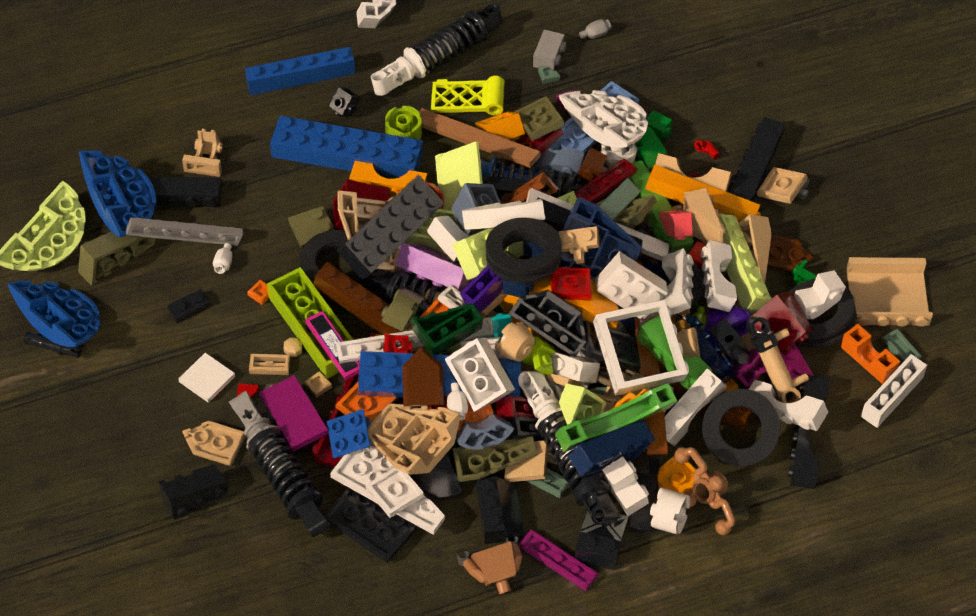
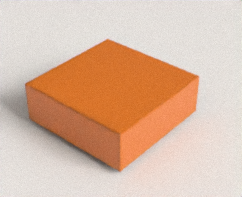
M259 280L247 292L249 297L261 305L269 299L267 284L262 280Z

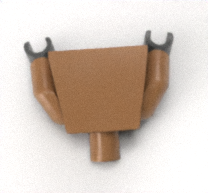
M516 536L514 537V542L508 541L507 537L504 544L473 553L471 559L468 551H464L465 558H460L457 555L459 565L464 566L468 573L480 583H485L486 586L496 583L499 595L511 591L507 579L516 576L522 560V554L518 546V537Z

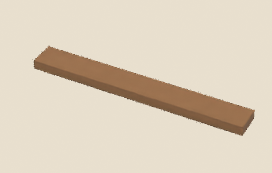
M423 108L419 111L422 119V128L465 144L477 141L479 142V149L529 168L541 157L538 150Z

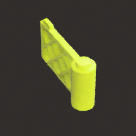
M492 76L482 81L437 80V82H433L431 111L434 113L487 112L490 115H499L503 112L505 81L499 76ZM458 87L465 89L459 94L455 91ZM475 87H483L478 93L472 90ZM437 88L447 89L442 94L437 92ZM468 92L473 95L469 100L463 98ZM452 93L455 97L450 101L447 100L445 97ZM478 99L482 102V105L474 106L471 103ZM441 100L446 103L444 106L436 107V104ZM458 100L464 103L461 106L454 105Z

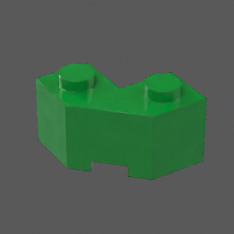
M648 126L642 138L635 142L639 161L642 160L648 169L653 168L654 164H656L658 153L668 155L666 148L650 126Z

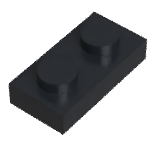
M201 289L167 305V309L176 323L211 307L210 301Z

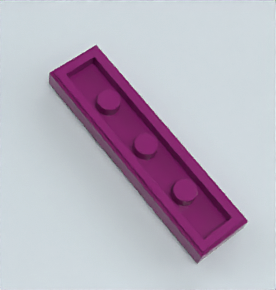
M532 529L519 543V548L584 591H587L598 577L596 571Z

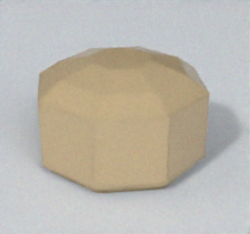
M289 338L284 341L283 349L286 355L297 357L302 353V342L298 338Z

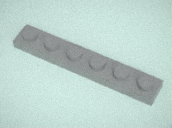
M131 217L126 228V234L130 236L213 244L229 243L230 245L238 246L243 236L242 228Z

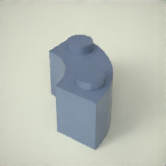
M562 147V150L554 151L552 148L547 149L535 162V172L539 173V169L544 168L547 176L550 170H554V177H558L559 172H563L564 177H566L567 173L577 174L580 170L584 152Z
M491 413L488 418L481 422L471 423L464 421L456 434V441L465 448L483 449L504 441L512 433L514 427L509 421Z

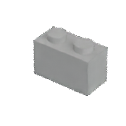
M548 30L543 31L533 55V67L545 66L547 69L554 71L556 65L559 66L561 61L560 54L561 52L564 53L566 49L564 34Z

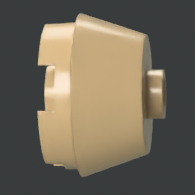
M511 322L502 330L501 333L504 335L500 343L496 341L495 350L500 353L502 358L521 361L531 352L535 339L525 324L518 322L514 324Z

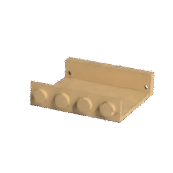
M849 257L846 269L848 288L853 295L857 312L855 325L930 326L933 312L928 311L924 279L926 259Z

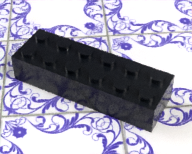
M418 175L405 185L336 251L363 279L389 257L444 202L423 178Z

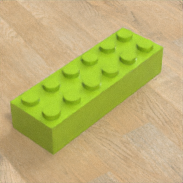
M301 267L267 283L269 299L296 337L302 342V345L324 376L328 379L339 373L337 367L307 326L305 319L323 311L344 342L351 341L353 338Z

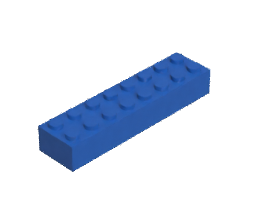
M279 116L270 142L271 156L273 158L352 171L354 162L360 161L373 164L374 170L378 175L392 179L405 175L409 170L418 172L423 156V140L286 116Z
M361 351L359 355L358 395L403 398L402 366L414 354ZM432 355L443 365L444 396H448L452 392L451 384L458 383L445 360L449 356ZM498 358L515 388L513 392L505 397H520L518 378L521 374V361Z

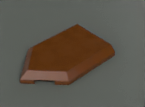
M771 235L768 267L793 271L795 266L801 264L804 259L808 263L814 260V257L803 248V244L799 240Z
M421 346L402 366L403 407L444 406L443 365Z

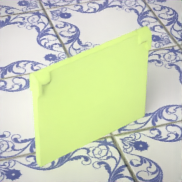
M476 141L435 156L438 188L444 197L443 210L452 211V206L465 183L483 184L479 142Z

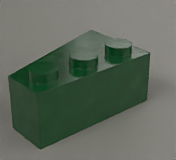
M472 303L450 308L448 311L441 313L433 312L429 313L428 316L411 318L412 331L431 355L441 354L481 330L483 325V317Z

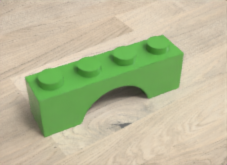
M657 315L641 326L637 338L666 367L668 372L675 371L677 369L661 318ZM683 356V360L688 363L689 372L685 380L679 382L689 390L706 369L710 371L712 369L699 356Z

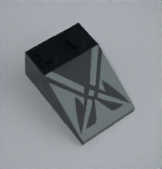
M587 511L579 535L575 558L584 564L616 570L629 516L618 513V519L615 523L596 525Z

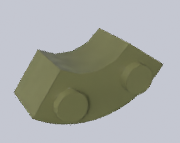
M407 288L398 289L390 306H385L381 314L383 317L382 322L402 332L408 329L411 318L418 315L426 299Z

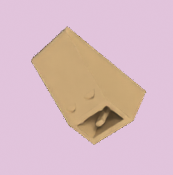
M706 188L684 193L683 211L692 213V234L707 245L709 240L724 243V224L719 222V212L713 207L712 195H708Z

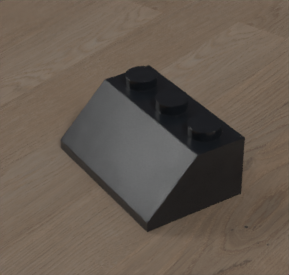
M497 476L476 479V496L484 544L506 542L507 537L508 541H514L515 536L518 537V540H522L525 537L516 484Z

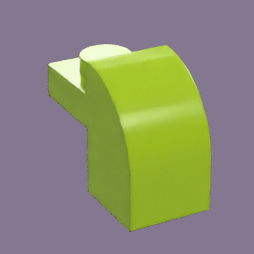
M533 336L535 339L534 346L526 358L521 361L532 367L534 366L535 370L548 376L553 373L552 358L550 356L556 353V350L552 344Z

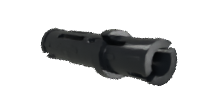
M26 332L24 336L31 338L24 339V344L55 351L59 355L66 354L80 358L82 354L76 352L83 350L80 345L76 347L61 346L44 336L31 332Z

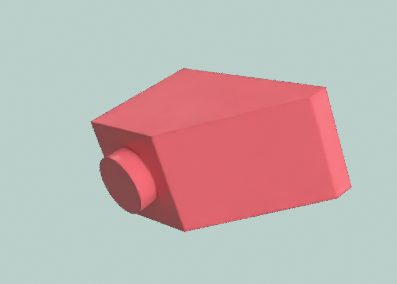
M678 210L659 212V217L667 236L674 237V240H684L686 236H692L691 212Z

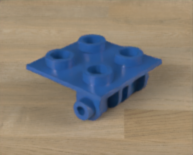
M364 409L327 421L334 459L371 447L367 429L371 423L368 417L365 418Z

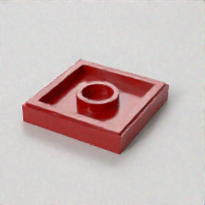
M558 267L550 276L551 292L560 298L591 301L590 268Z

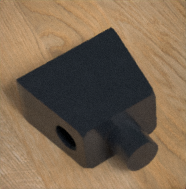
M726 318L709 329L722 353L734 366L748 362L750 353L742 338ZM728 336L732 342H725V338Z

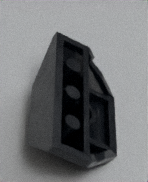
M550 290L519 297L509 312L511 316L573 357L577 356L586 343L582 312Z

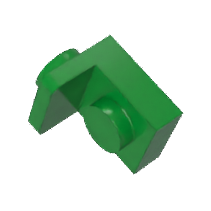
M805 259L801 264H797L793 270V283L796 285L807 280L816 279L817 277L813 272L806 270L808 261Z

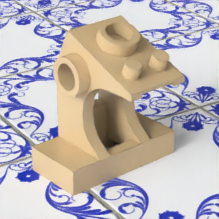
M206 129L198 130V139L195 141L197 153L195 156L184 155L182 160L184 172L220 177L222 169L221 162L217 159L218 153L222 152L223 144L220 142L215 130H211V132H206ZM203 154L211 155L210 158L202 157Z

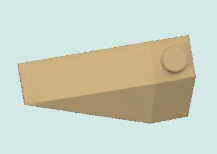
M750 214L739 222V225L765 283L771 227L768 217Z

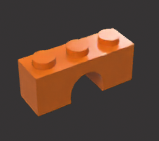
M857 324L844 334L841 348L880 383L884 384L898 369L900 360L887 349L881 353L877 352L871 344L872 336Z

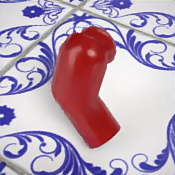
M697 140L694 143V147L698 152L708 153L713 160L718 159L721 155L710 141Z

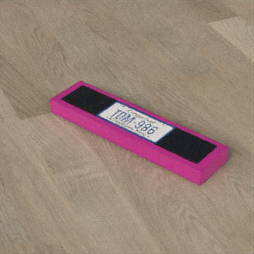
M321 311L305 319L307 326L343 378L347 380L359 373L358 361L339 363L336 343L344 341L324 312Z

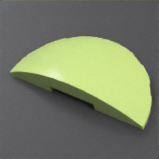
M62 181L39 206V211L18 234L15 233L0 249L1 266L21 271L43 270L64 261L75 251L84 234L85 211L78 200V195L67 183Z

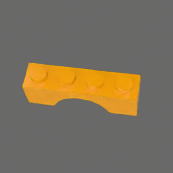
M355 161L349 180L388 188L389 196L394 197L418 175L427 182V173L409 170L399 178L388 179L378 175L374 170L373 164Z

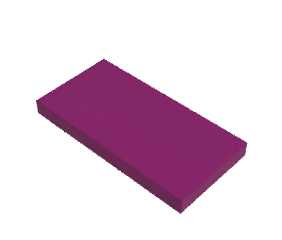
M294 375L259 392L260 398L277 426L280 427L284 438L293 452L329 434L327 427Z

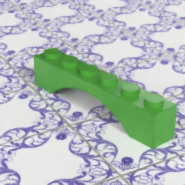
M666 383L616 408L563 426L555 435L563 452H567L580 442H588L667 410L677 402V399L669 383Z

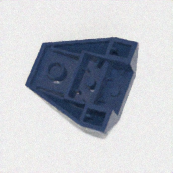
M578 197L562 231L597 226L599 229V248L588 249V252H584V263L576 264L574 256L570 254V251L561 252L559 267L590 268L591 280H595L619 251L636 262L642 246L596 204Z

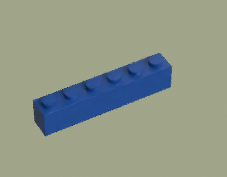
M350 47L245 68L246 83L250 95L355 74L354 57Z

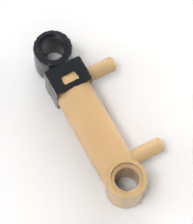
M759 316L750 317L746 322V329L748 333L756 336L751 338L756 352H759L777 393V400L782 403H794L801 400V394L796 389V386L808 381L809 376L805 373L792 379L777 346L779 345V340L789 336L788 329L774 334V332L770 331V324L767 319ZM760 321L762 327L759 331L756 332L754 329V325L756 322ZM791 391L792 399L786 401L785 395Z

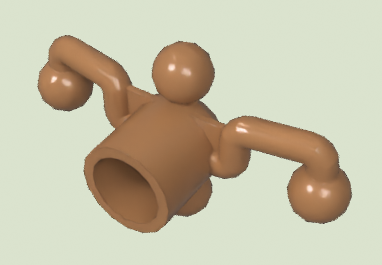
M691 447L678 448L674 455L677 462L681 464L687 463L691 456L699 467L693 473L695 481L692 485V492L687 491L683 493L690 496V507L694 506L697 501L709 504L713 509L722 507L727 520H719L716 523L715 529L720 535H728L731 528L735 525L736 519L729 502L721 498L728 490L727 478L719 471L707 473V464L696 449Z

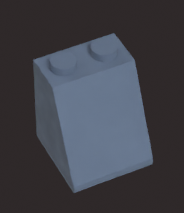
M465 183L452 206V211L459 228L469 236L488 229L465 230L462 210L499 203L500 200L493 184Z

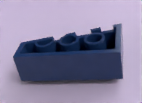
M642 419L588 442L578 443L573 447L574 451L568 458L580 476L583 477L602 471L603 468L621 457H624L626 462H633L656 438Z

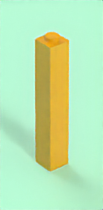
M655 164L645 188L684 204L685 192L706 188L708 195L713 197L714 209H717L719 214L736 216L738 223L750 214L757 216L761 214L758 212L760 204Z

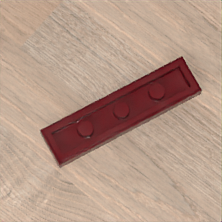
M622 159L575 192L576 198L580 197L595 203L618 187L625 179L635 175L638 168L626 159Z

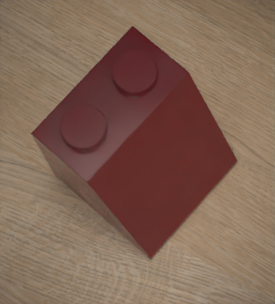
M346 179L339 190L356 192L357 198L387 201L391 198L388 188ZM337 193L333 199L334 229L344 230L338 212Z
M791 291L777 294L752 315L767 319L770 324V331L774 332V334L788 329L789 336L779 340V345H777L780 353L788 355L795 349L794 345L797 342L802 343L808 339V333L813 330ZM758 321L754 326L759 331L762 324Z

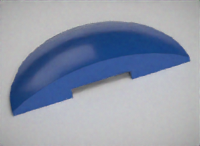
M79 151L84 178L92 201L103 222L112 233L119 238L128 236L126 228L131 217L152 218L156 204V194L151 181L141 169H134L129 165L128 160L117 155L113 158L103 155L102 151Z
M31 280L8 283V288L24 316L40 334L53 343L66 347H76L90 340L98 331L100 326L99 310L94 302L74 288L68 291L60 288L59 283L45 281L43 285L32 284Z

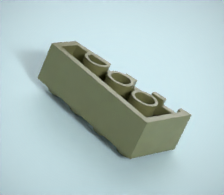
M112 232L101 235L80 246L78 272L93 286L97 283L96 279L102 275L104 277L111 274V269L117 265L123 266L132 255L136 257L153 246L156 238L130 235L119 238Z

